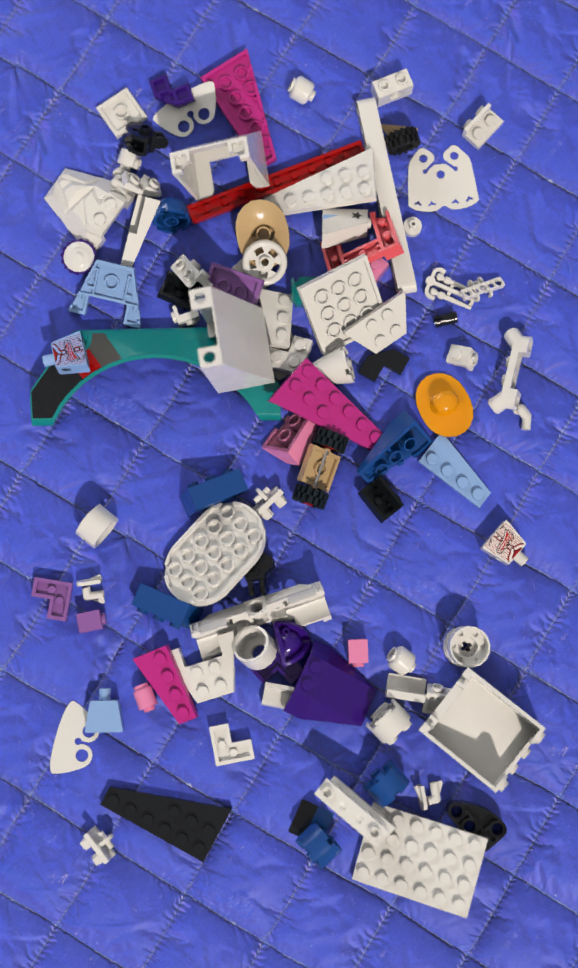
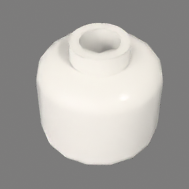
M303 76L293 78L287 90L289 97L302 105L306 104L307 101L311 102L316 94L314 83Z
M403 646L393 647L389 651L386 658L389 668L400 675H405L408 672L411 673L415 669L416 657L414 653Z

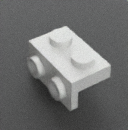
M184 254L170 267L189 289L197 281L204 287L213 286L209 281L210 275L203 268L200 270L201 265L195 259L189 260Z

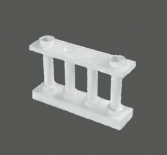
M333 776L331 780L326 778L314 793L376 848L381 843H384L396 828V826L337 776Z

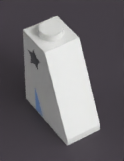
M322 210V248L367 237V229H371V218L368 217V210Z

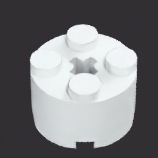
M394 698L390 699V704L387 702L383 703L371 715L373 719L371 723L368 721L366 723V727L383 744L387 743L388 745H392L397 740V735L401 731H406L412 724L409 721L411 716Z

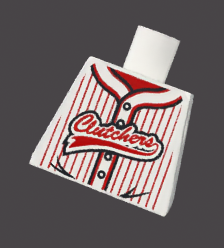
M507 520L503 521L480 547V550L505 565H509L514 560L522 567L529 559L521 552L526 542Z

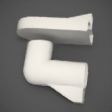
M116 168L113 171L114 178L111 180V185L126 195L130 190L123 187L121 174L125 169Z
M101 574L76 582L77 586H86L82 588L84 600L105 603L103 590L91 592L90 586H87L100 584L102 582Z
M442 780L429 783L431 796L427 797L424 785L418 784L413 786L422 811H426L428 805L437 804L441 801Z

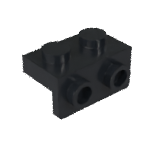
M168 270L157 298L192 311L188 290L202 288L203 285L196 282L189 289L174 272Z
M381 475L357 493L380 523L404 506L400 497L394 493L388 482Z

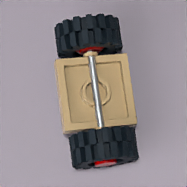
M316 428L312 444L308 446L297 477L298 481L309 485V487L297 483L292 495L293 500L317 509H325L329 497L327 493H329L341 459L340 456L331 452L344 454L349 438L325 428Z

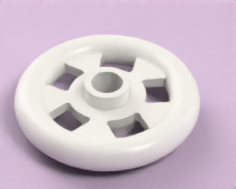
M257 240L250 244L243 254V271L246 274L265 280L264 285L274 284L286 272V253L278 243L272 240ZM262 247L264 253L256 256L254 251ZM271 249L278 254L274 259L268 254ZM262 259L268 260L267 266L261 264ZM251 260H255V265L257 268H250ZM274 263L280 265L277 272L271 270ZM259 271L268 272L267 278L259 277Z

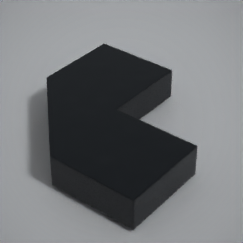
M394 349L367 356L358 374L375 383L383 367L401 375L410 358Z

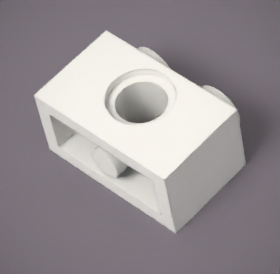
M407 68L372 82L371 93L375 97L377 108L412 94L414 85Z

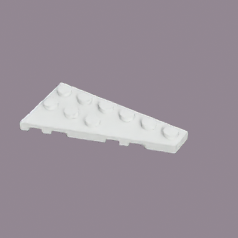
M373 148L265 197L264 200L276 204L284 213V216L375 202L377 198Z

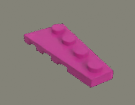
M169 644L133 658L135 664L179 724L199 716Z

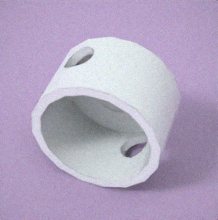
M99 504L83 518L75 534L92 548H96L113 530L118 522V518Z
M251 625L244 627L237 633L232 644L233 653L236 658L251 670L265 669L273 662L277 654L274 639L260 626ZM257 646H264L265 648L262 653L254 658L253 650Z

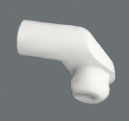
M519 404L517 410H513V413L519 414L522 418L521 430H531V412L524 404Z

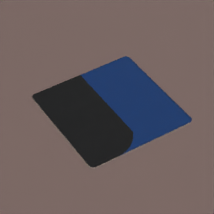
M302 799L289 832L299 836L315 820L327 832L334 813Z

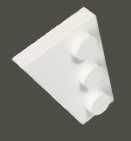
M262 289L259 302L260 307L263 308L269 346L288 350L290 347L293 309L291 295Z

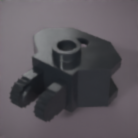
M129 122L126 125L125 129L129 132L130 136H127L123 143L129 152L137 156H146L150 152L153 153L154 149L167 148L168 140L162 132L153 131L152 127L139 122Z
M264 552L244 576L248 582L250 597L255 595L253 582L260 581L261 594L266 595L265 580H267V575L275 568L274 559Z

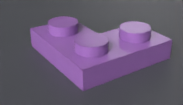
M34 577L31 596L50 599L47 619L67 622L74 583Z

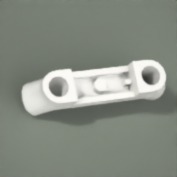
M511 328L504 334V339L511 348V354L506 359L507 371L506 374H503L501 380L503 388L501 392L488 400L489 406L496 414H500L506 409L517 410L520 402L521 393L518 389H515L522 357L530 358L533 338L523 336L518 328Z

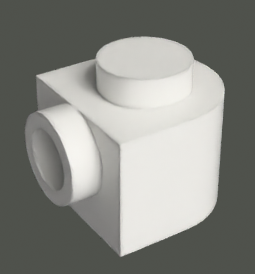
M121 148L117 163L120 164L119 168L130 171L131 168L139 170L142 159L141 156Z

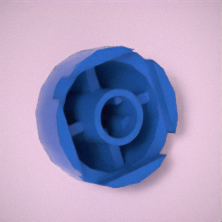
M174 197L160 200L161 202L152 220L153 225L157 226V230L164 233H177L176 229H187L190 225V213L187 205L181 199Z

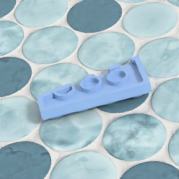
M438 435L418 461V463L478 509L491 494L447 437Z

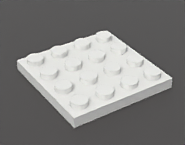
M365 254L297 287L323 356L355 341L343 334L342 331L383 303L368 257Z

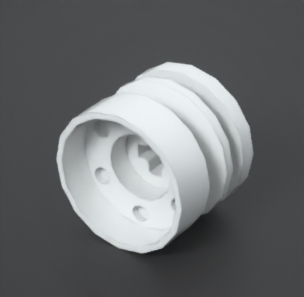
M460 626L453 628L447 633L443 640V651L450 663L460 667L474 668L487 660L490 654V642L488 636L481 629L472 626ZM462 643H467L466 650H461Z

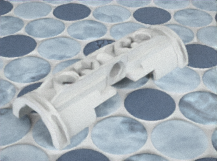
M320 581L309 585L298 584L243 602L242 604L209 614L202 621L192 623L189 626L192 637L196 638L202 660L205 661L222 654L216 637L219 634L234 630L236 636L244 627L251 625L260 626L269 622L273 624L276 621L295 620L296 624L303 627L321 620L324 622L331 620L332 617L324 597L325 593Z

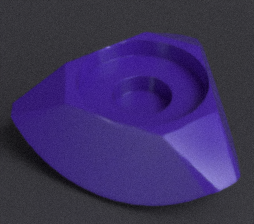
M276 621L273 623L278 655L284 666H289L299 661L310 651L312 641L306 629L290 621Z

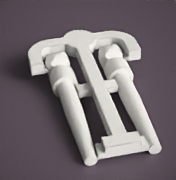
M435 268L431 276H428L425 280V296L432 301L437 296L441 300L444 299L471 310L476 298L469 299L468 301L470 302L467 305L450 297L452 293L463 298L462 294H459L460 291L453 288L465 289L468 287L451 280L448 276L444 277L445 269ZM437 272H440V273H438V274L436 275V280H438V281H443L444 284H441V283L435 281V278H434V277H435V274H436ZM434 285L448 292L447 294L442 291L438 292L435 288H431L429 291V288Z

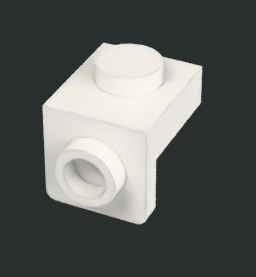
M176 305L172 306L174 312L170 314L173 322H178L179 327L186 325L187 327H192L201 320L198 310L179 315Z
M451 344L446 362L451 365L465 367L468 371H473L474 366L478 362V354L470 347Z

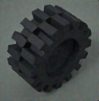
M408 126L404 129L402 127L400 130L396 129L384 138L388 154L393 156L401 155L404 152L408 153V151L414 150L413 148H417L421 143L417 129L413 126L410 128Z

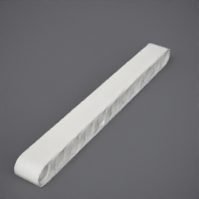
M375 97L357 100L356 110L365 151L373 148L376 202L380 218L386 217L385 212L389 211L404 250L403 254L389 260L396 292L403 291L405 294L417 292L416 280Z

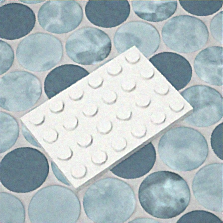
M374 801L372 807L396 826V828L378 848L363 837L352 880L467 919L488 838L390 806L382 808Z

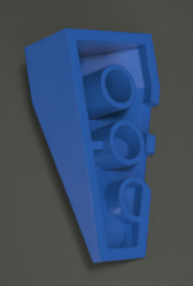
M403 410L389 423L357 472L367 483H370L378 476L386 474L391 467L395 465L400 466L409 457L415 458L420 455L433 441L420 425Z

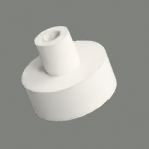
M409 217L404 221L403 226L406 236L416 237L420 234L422 223L418 218Z

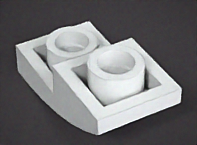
M126 170L121 174L124 188L144 196L160 197L162 195L160 183L155 178H150L144 174L140 179L136 174H131Z

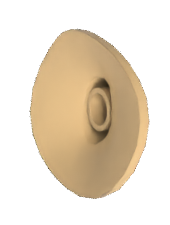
M262 199L250 201L242 207L236 220V237L242 255L250 244L262 239L278 243L287 254L290 245V235L286 218L281 209L276 204ZM262 247L254 251L256 256L264 253ZM273 249L268 252L273 259L278 255ZM262 259L261 264L267 266L268 260ZM251 260L250 263L256 266L255 260Z

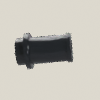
M456 311L433 316L435 328L450 324L454 326L455 323H458Z

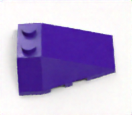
M314 640L306 657L308 659L293 692L289 695L283 711L303 720L362 726L377 690L332 647Z

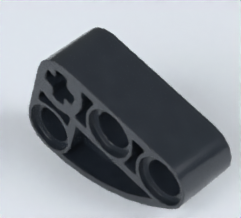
M451 800L446 805L448 816L459 829L488 838L485 851L494 846L507 832L505 823L482 805L464 800ZM460 806V812L457 815H452V807ZM467 821L473 822V827L470 830L464 829V824ZM495 823H500L501 825L498 832H492V826Z

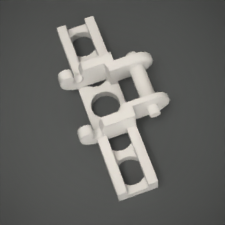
M477 277L476 281L468 280V288L460 290L459 294H462L463 301L476 298L475 302H479L481 294L489 293L488 298L493 296V291L503 288L505 283L501 277L485 282L482 277Z

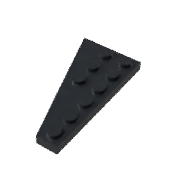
M114 786L109 787L100 804L204 862L232 810L229 807L143 793Z

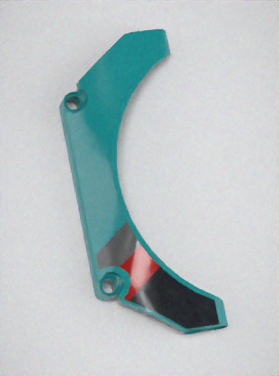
M207 327L77 330L75 332L80 331L84 337L91 372L59 374L55 365L46 367L30 392L32 426H53L71 396L84 383L108 368L124 362L147 358L174 359L200 366L198 349L218 345L217 337L209 338ZM208 352L204 355V361L207 363L215 360L213 352ZM276 379L275 383L237 390L248 401L261 421L281 420V407L267 401L280 387Z

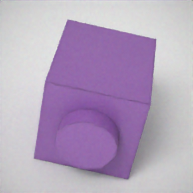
M102 609L76 614L79 633L105 629L107 617L105 613H102Z

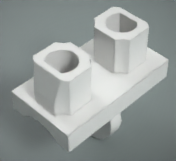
M277 486L272 490L268 487L262 491L259 488L255 489L258 495L253 500L257 504L252 509L268 521L274 515L269 509L273 503L278 508H282L287 503L282 495L284 492Z
M94 826L83 835L84 838L81 840L80 845L85 850H88L90 847L93 848L96 853L92 856V861L96 865L108 863L117 854L113 849V843L110 841L114 837L112 833L107 836L103 830L100 832Z

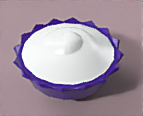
M73 239L72 242H67V245L63 247L61 263L69 273L84 275L92 269L96 262L97 251L89 241Z

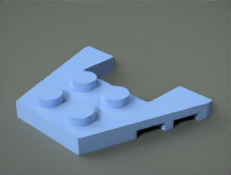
M97 259L68 311L86 315L89 299L92 296L127 305L123 325L141 328L135 268Z

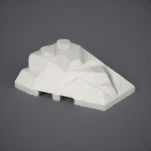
M65 168L44 199L76 240L83 239L84 241H89L98 252L106 241L105 233L122 209H128L138 194L130 191L124 195L118 188L111 185V180Z

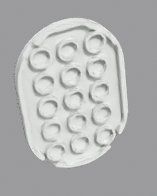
M235 501L233 503H219L207 509L173 545L166 557L164 578L170 592L177 599L193 606L211 605L224 598L255 565L264 551L266 529L260 516L250 506Z

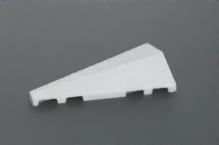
M140 194L137 195L121 265L133 266L161 202L160 200Z

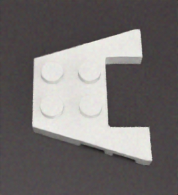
M234 630L216 636L222 652L221 656L196 664L186 665L181 647L171 650L186 687L197 703L235 692V666L232 647L235 638Z

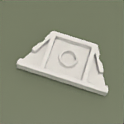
M400 291L342 331L343 334L375 354L407 333L405 292Z

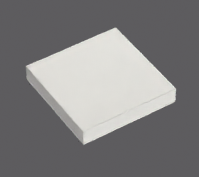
M127 87L96 107V110L117 139L128 133L125 128L129 122L143 123L148 120V117Z

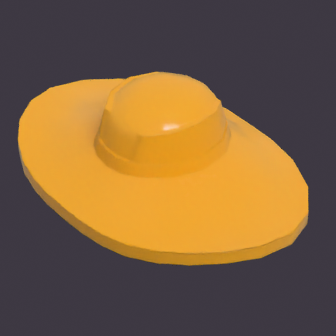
M434 373L426 376L420 382L416 391V405L426 426L434 433L444 437H456L465 433L473 420V407L461 383L454 377L444 373Z

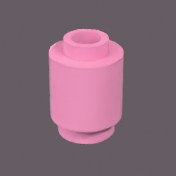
M148 682L134 687L133 695L139 711L144 710V713L154 710V705L158 703L151 686L149 687Z

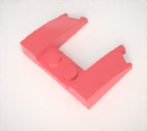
M389 211L385 212L386 217L376 218V213L370 212L369 215L377 239L347 253H344L341 244L322 248L321 241L320 245L328 271L362 254L367 255L369 263L385 257L388 261L403 254L404 250Z

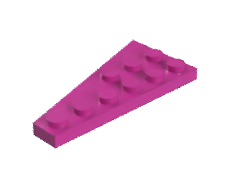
M245 49L200 78L202 83L213 81L216 104L238 136L261 131L266 164L269 166L276 161V155L249 53Z
M307 358L299 364L267 400L322 428L342 434L353 441V443L370 451L383 434Z

